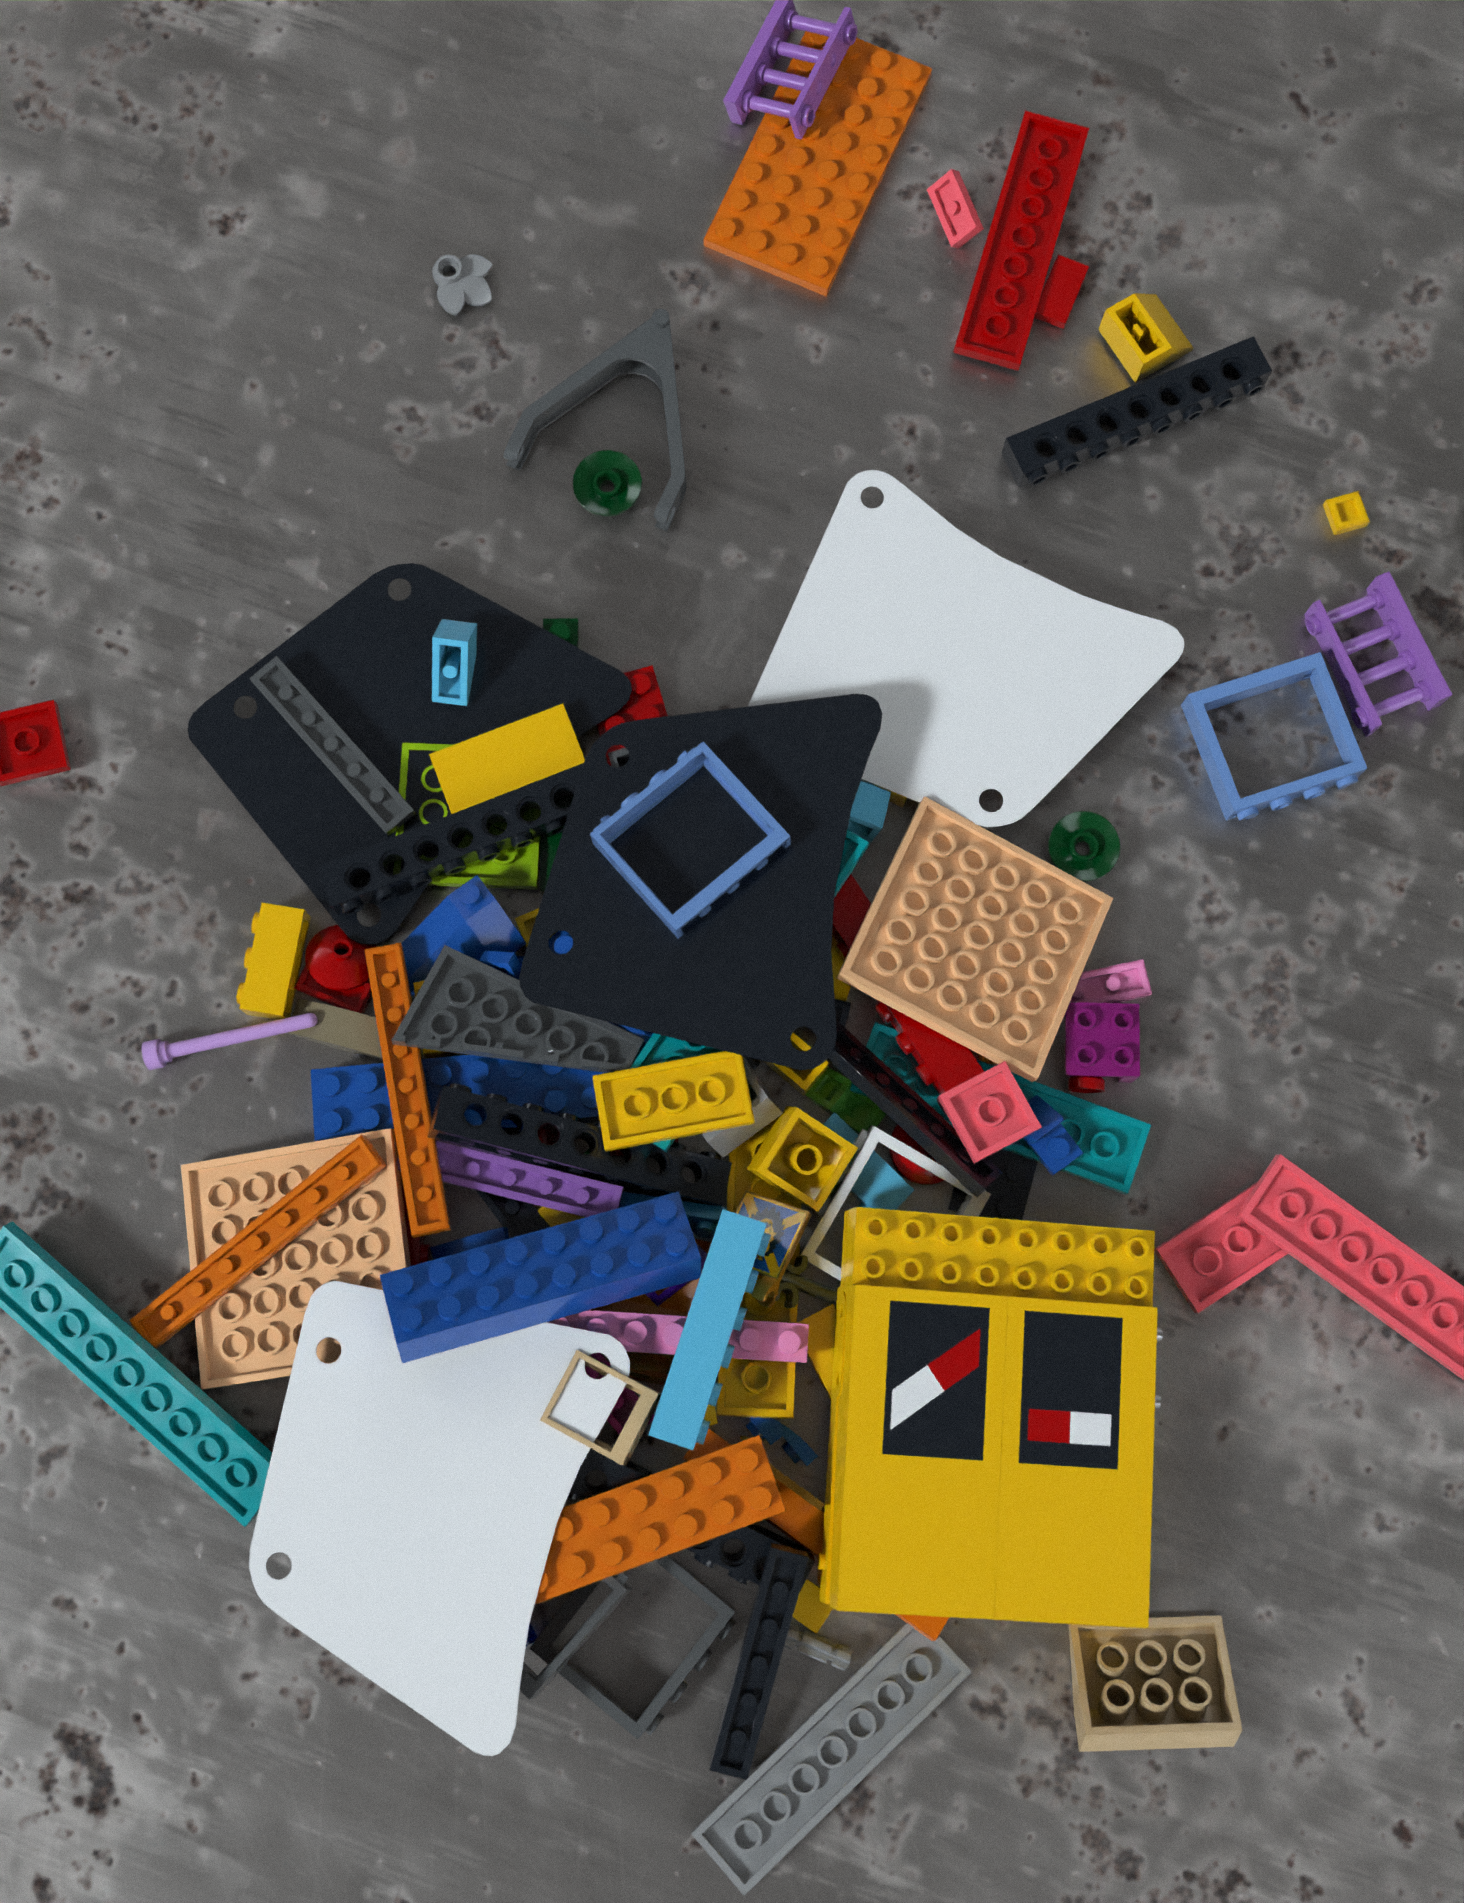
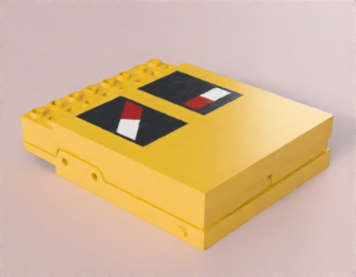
M855 1207L845 1211L840 1287L837 1288L823 1544L822 1554L819 1553L817 1558V1568L821 1570L819 1601L824 1604H830V1607L836 1611L1149 1629L1155 1408L1161 1406V1403H1155V1400H1161L1160 1395H1155L1157 1341L1163 1339V1336L1157 1335V1333H1163L1162 1328H1157L1158 1307H1153L1155 1231Z

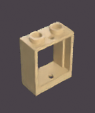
M576 1350L540 1421L621 1465H627L659 1404L662 1394L617 1372L601 1361ZM579 1358L585 1361V1367L588 1366L605 1376L610 1374L625 1382V1387L640 1394L614 1447L598 1438L593 1443L548 1418Z

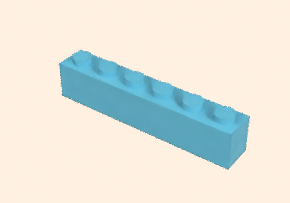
M722 1209L648 1434L649 1436L690 1450L694 1449L695 1443L703 1445L710 1425L709 1421L703 1420L708 1404L716 1406L723 1385L716 1382L720 1366L728 1369L735 1346L728 1344L732 1329L740 1331L747 1311L746 1308L740 1307L744 1292L752 1294L759 1274L758 1271L752 1270L756 1255L764 1257L771 1237L770 1234L764 1233L766 1223Z

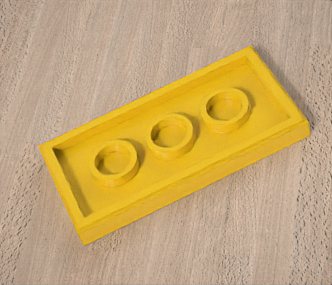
M563 704L429 754L451 814L585 762L584 755Z
M721 1051L592 1076L604 1150L606 1152L755 1124L743 1055Z

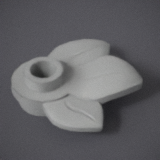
M470 254L460 259L453 255H444L436 261L432 274L435 283L438 285L437 299L445 311L457 316L465 303L469 306L480 307L492 301L490 287L483 278L493 266L489 260L481 255ZM449 271H453L456 273L455 275L450 277L444 276L445 273Z

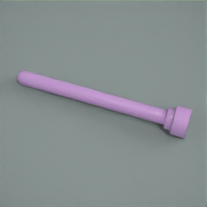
M306 1013L170 1044L168 1041L154 1039L143 1042L142 1056L148 1070L166 1067V1064L172 1062V1059L175 1057L311 1028L317 1024L318 1019L315 1014Z

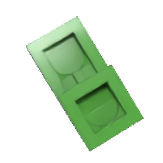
M828 1067L805 1096L830 1115L835 1112L858 1134H860L862 1128L868 1131L871 1125L877 1127L886 1116V1113L869 1097L852 1092L850 1090L852 1086L851 1080Z

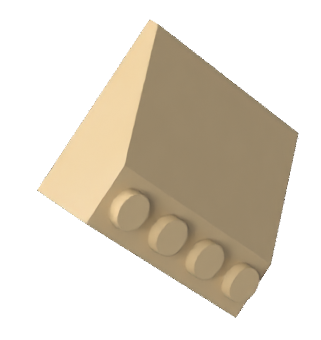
M1221 1615L1149 1618V1629L1068 1624L1074 1717L1079 1752L1235 1746L1242 1732V1724Z

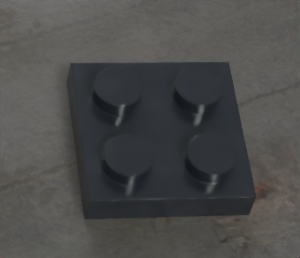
M1001 1149L986 1157L1003 1173L986 1190L991 1195L978 1217L1022 1220L1038 1162ZM953 1187L947 1210L957 1212L968 1194Z

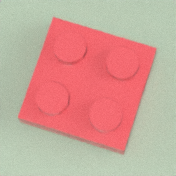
M1005 1061L938 1096L943 1109L974 1164L1042 1128Z

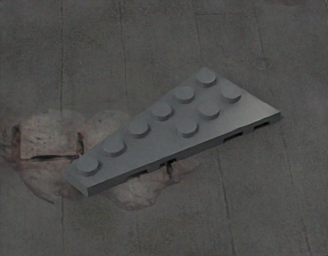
M444 945L392 1038L393 1045L610 1073L630 1069L644 1045V1039L604 1020L532 1003L525 997L518 979Z

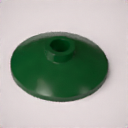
M601 450L586 456L576 467L572 481L573 491L580 505L587 511L599 516H616L629 510L638 500L642 489L641 473L636 463L627 455L614 450ZM610 484L614 489L610 492H604L602 487Z
M1078 811L1064 816L1056 823L1049 837L1048 850L1055 867L1083 882L1102 878L1113 869L1120 854V839L1114 826L1106 818L1093 812ZM1076 845H1085L1088 849V854H1079L1076 851Z

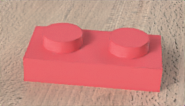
M949 170L927 188L951 247L959 249L984 229L959 171Z

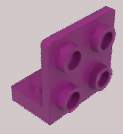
M1070 1002L1065 1013V1074L1067 1076L1118 1077V1082L1132 1083L1140 1077L1139 1004Z

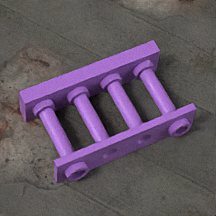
M775 0L723 100L731 123L743 125L748 114L753 110L789 118L795 138L801 140L807 128L813 124L816 110L849 46L853 45L856 40L857 25L854 22L851 8L844 7L837 23L798 15L793 0ZM795 29L829 37L823 50L786 42L791 32ZM781 56L815 64L809 77L772 69L777 59ZM767 83L801 91L794 105L758 96L763 85L765 86Z
M1389 571L1376 576L1366 589L1368 592L1367 596L1326 612L1322 602L1318 600L1313 602L1304 614L1306 628L1312 636L1316 637L1352 709L1351 716L1353 722L1359 729H1362L1365 737L1372 735L1382 725L1379 717L1417 701L1424 703L1427 710L1430 711L1441 706L1452 696ZM1372 608L1378 611L1383 621V626L1341 642L1333 624ZM1386 639L1393 641L1399 653L1398 657L1357 674L1348 655ZM1401 670L1409 672L1414 682V688L1372 704L1364 688L1365 685Z

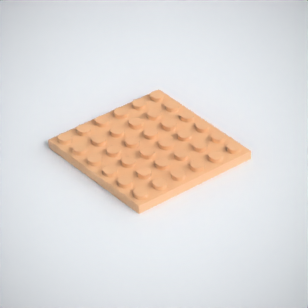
M924 796L911 819L836 978L997 1064L1005 1061L1010 1071L1033 1083L1040 1075L1113 897Z
M383 1129L181 1165L190 1271L360 1135H366L387 1165L195 1318L201 1389L289 1377L305 1311L310 1297L316 1289L325 1283L339 1281L383 1290L379 1275L411 1266L401 1174L397 1168L398 1149L394 1129ZM332 1337L322 1339L316 1348L318 1359L326 1364L335 1362L341 1355L340 1343Z

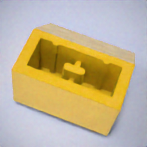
M1134 293L1107 308L1098 329L1135 383L1193 350V346L1156 294Z

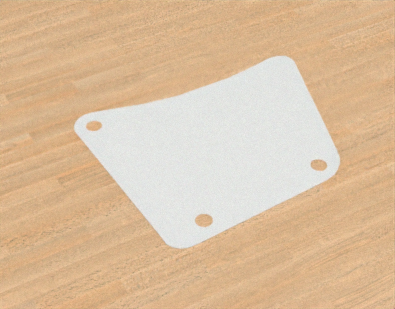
M867 470L856 474L847 482L748 706L849 694L871 696L878 701L883 714L881 728L869 755L862 779L919 803L925 796L976 825L998 827L1012 824L1022 819L1179 660L1185 644L1179 631L1164 621L1136 614L1080 595L997 555L953 526L895 477L883 471ZM873 486L883 492L884 500L879 507L868 508L863 505L860 497L865 488ZM994 789L1000 792L1003 797L1002 807L996 812H987L982 809L979 797L983 791Z
M339 1281L328 1282L315 1290L310 1297L305 1311L250 1546L249 1569L252 1582L263 1603L280 1617L473 1752L484 1756L500 1754L510 1744L516 1726L519 1689L528 1628L556 1524L578 1471L591 1449L540 1421L576 1350L588 1356L593 1353L606 1355L610 1361V1368L629 1377L630 1360L627 1351L621 1342L611 1335L545 1322L402 1364L383 1290ZM332 1337L340 1343L341 1355L335 1362L326 1364L318 1359L316 1348L322 1339ZM579 1358L548 1418L594 1443L626 1383L610 1374L601 1379L589 1377L585 1371V1361ZM277 1552L287 1554L292 1562L290 1573L283 1579L271 1578L266 1570L268 1558Z

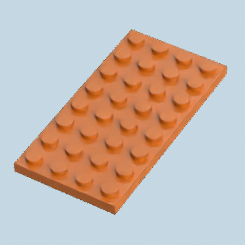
M805 31L799 45L823 50L829 37ZM856 38L854 44L849 46L819 104L813 124L807 128L801 140L795 138L789 118L765 113L704 237V246L827 297L931 78L933 68ZM792 58L786 73L809 77L815 64ZM778 86L772 100L794 105L801 91Z

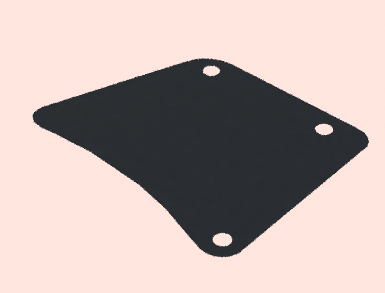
M414 563L388 566L373 574L204 702L192 714L187 731L190 741L348 938L360 944L369 945L386 940L398 929L426 886L413 889L410 886L397 891L398 895L391 900L384 902L374 900L369 902L377 905L381 911L380 921L371 927L360 924L357 919V913L352 915H343L341 913L337 915L330 907L316 867L396 836V831L389 837L255 687L250 681V677L277 656L398 793L402 743L454 745L560 704L564 705L576 738H578L595 725L617 713L629 701L632 686L628 677L617 668L449 577L424 565ZM395 579H405L411 585L410 595L400 601L392 599L388 594L389 584ZM442 619L477 623L476 661L467 706L432 702V637ZM242 696H250L257 703L256 713L250 718H240L234 712L235 701ZM409 750L406 802L416 814L404 823L403 833L425 825L419 817V809L427 800L438 799L442 801L447 807V816L451 815L443 790L431 792L423 786L421 781L423 771L433 765L429 754L436 751ZM430 769L425 775L426 784L434 789L440 788L441 785L435 769ZM429 803L423 809V817L429 823L444 816V809L438 803ZM465 835L460 836L456 840L455 846L458 845ZM428 848L423 852V855L427 858H434L438 856L439 849ZM401 861V872L405 866L403 861ZM394 862L389 866L388 874L393 875ZM359 875L354 881V887L363 888L367 886L370 882V875Z
M849 694L642 719L618 724L605 732L592 745L585 759L523 958L519 982L525 997L532 1003L798 1070L812 1069L823 1064L831 1056L837 1037L831 953L834 894L852 805L869 755L881 728L883 713L878 701L865 694ZM704 741L790 835L791 845L786 849L782 845L777 848L775 852L766 858L768 862L760 870L754 868L738 881L740 885L734 892L729 894L726 891L710 905L712 907L705 916L700 917L697 915L683 926L681 930L684 934L677 938L595 847L590 833L601 823V818L606 815L611 817L621 809V804L629 795L634 792L640 793L650 785V780L656 773L663 769L669 770L674 766L682 752L686 751L688 753ZM615 745L626 747L630 754L627 764L619 768L610 766L605 759L607 750ZM703 766L610 844L670 912L674 914L768 835ZM557 931H566L573 939L571 950L562 955L553 953L548 945L550 936ZM808 1027L814 1031L816 1043L810 1050L799 1051L792 1046L791 1035L795 1029Z

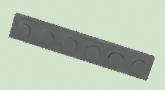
M277 656L249 678L388 837L416 814L412 807Z

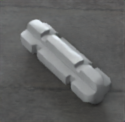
M790 1624L784 1647L791 1650L793 1646L797 1647V1652L823 1663L829 1660L832 1662L831 1666L840 1670L848 1668L853 1655L851 1648L842 1644H838L836 1647L833 1645L834 1641L804 1630L802 1633L799 1631L800 1627Z

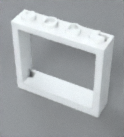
M871 1125L868 1131L862 1128L858 1137L855 1138L853 1145L858 1147L857 1152L850 1164L847 1165L837 1182L838 1184L831 1195L828 1196L820 1211H814L819 1216L812 1228L806 1226L799 1241V1256H807L809 1263L841 1281V1267L815 1252L878 1142L968 1194L955 1215L978 1217L991 1194L985 1191L977 1198L942 1165Z

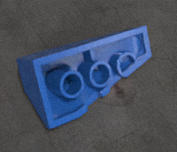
M478 875L449 894L401 943L405 956L411 996L415 995L413 983L425 981L444 945L479 961L484 951L516 952L527 944Z

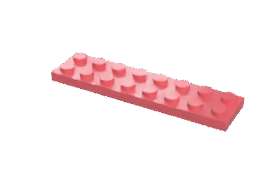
M1281 1154L1275 1155L1236 1216L1464 1380V1286Z

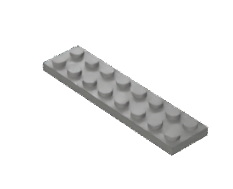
M905 1623L773 1751L746 1780L736 1787L698 1824L691 1834L745 1896L972 1671L940 1636L937 1637L936 1641H931L914 1629L913 1626Z

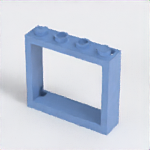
M1321 652L1190 693L1181 704L1226 821L1238 817L1239 821L1251 819L1259 815L1258 810L1271 807L1272 811H1276L1293 803L1292 799L1304 796L1305 800H1310L1326 793V788L1337 785L1339 790L1344 789L1348 785L1359 782L1358 777L1368 769ZM1310 678L1344 765L1240 798L1207 711Z
M704 741L688 753L686 751L682 752L674 766L669 770L663 769L656 773L650 780V785L640 793L634 792L629 795L621 804V809L611 817L606 815L601 818V823L590 833L595 847L677 938L684 934L681 930L683 926L697 915L700 917L705 916L712 908L710 905L726 891L729 894L734 892L740 885L738 881L754 868L756 870L763 868L768 862L766 858L775 852L777 848L782 845L786 849L791 845L790 835ZM704 766L768 836L672 914L610 843Z

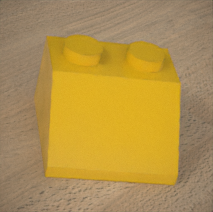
M786 1106L783 1114L779 1116L747 1169L778 1190L819 1212L858 1147L798 1107Z

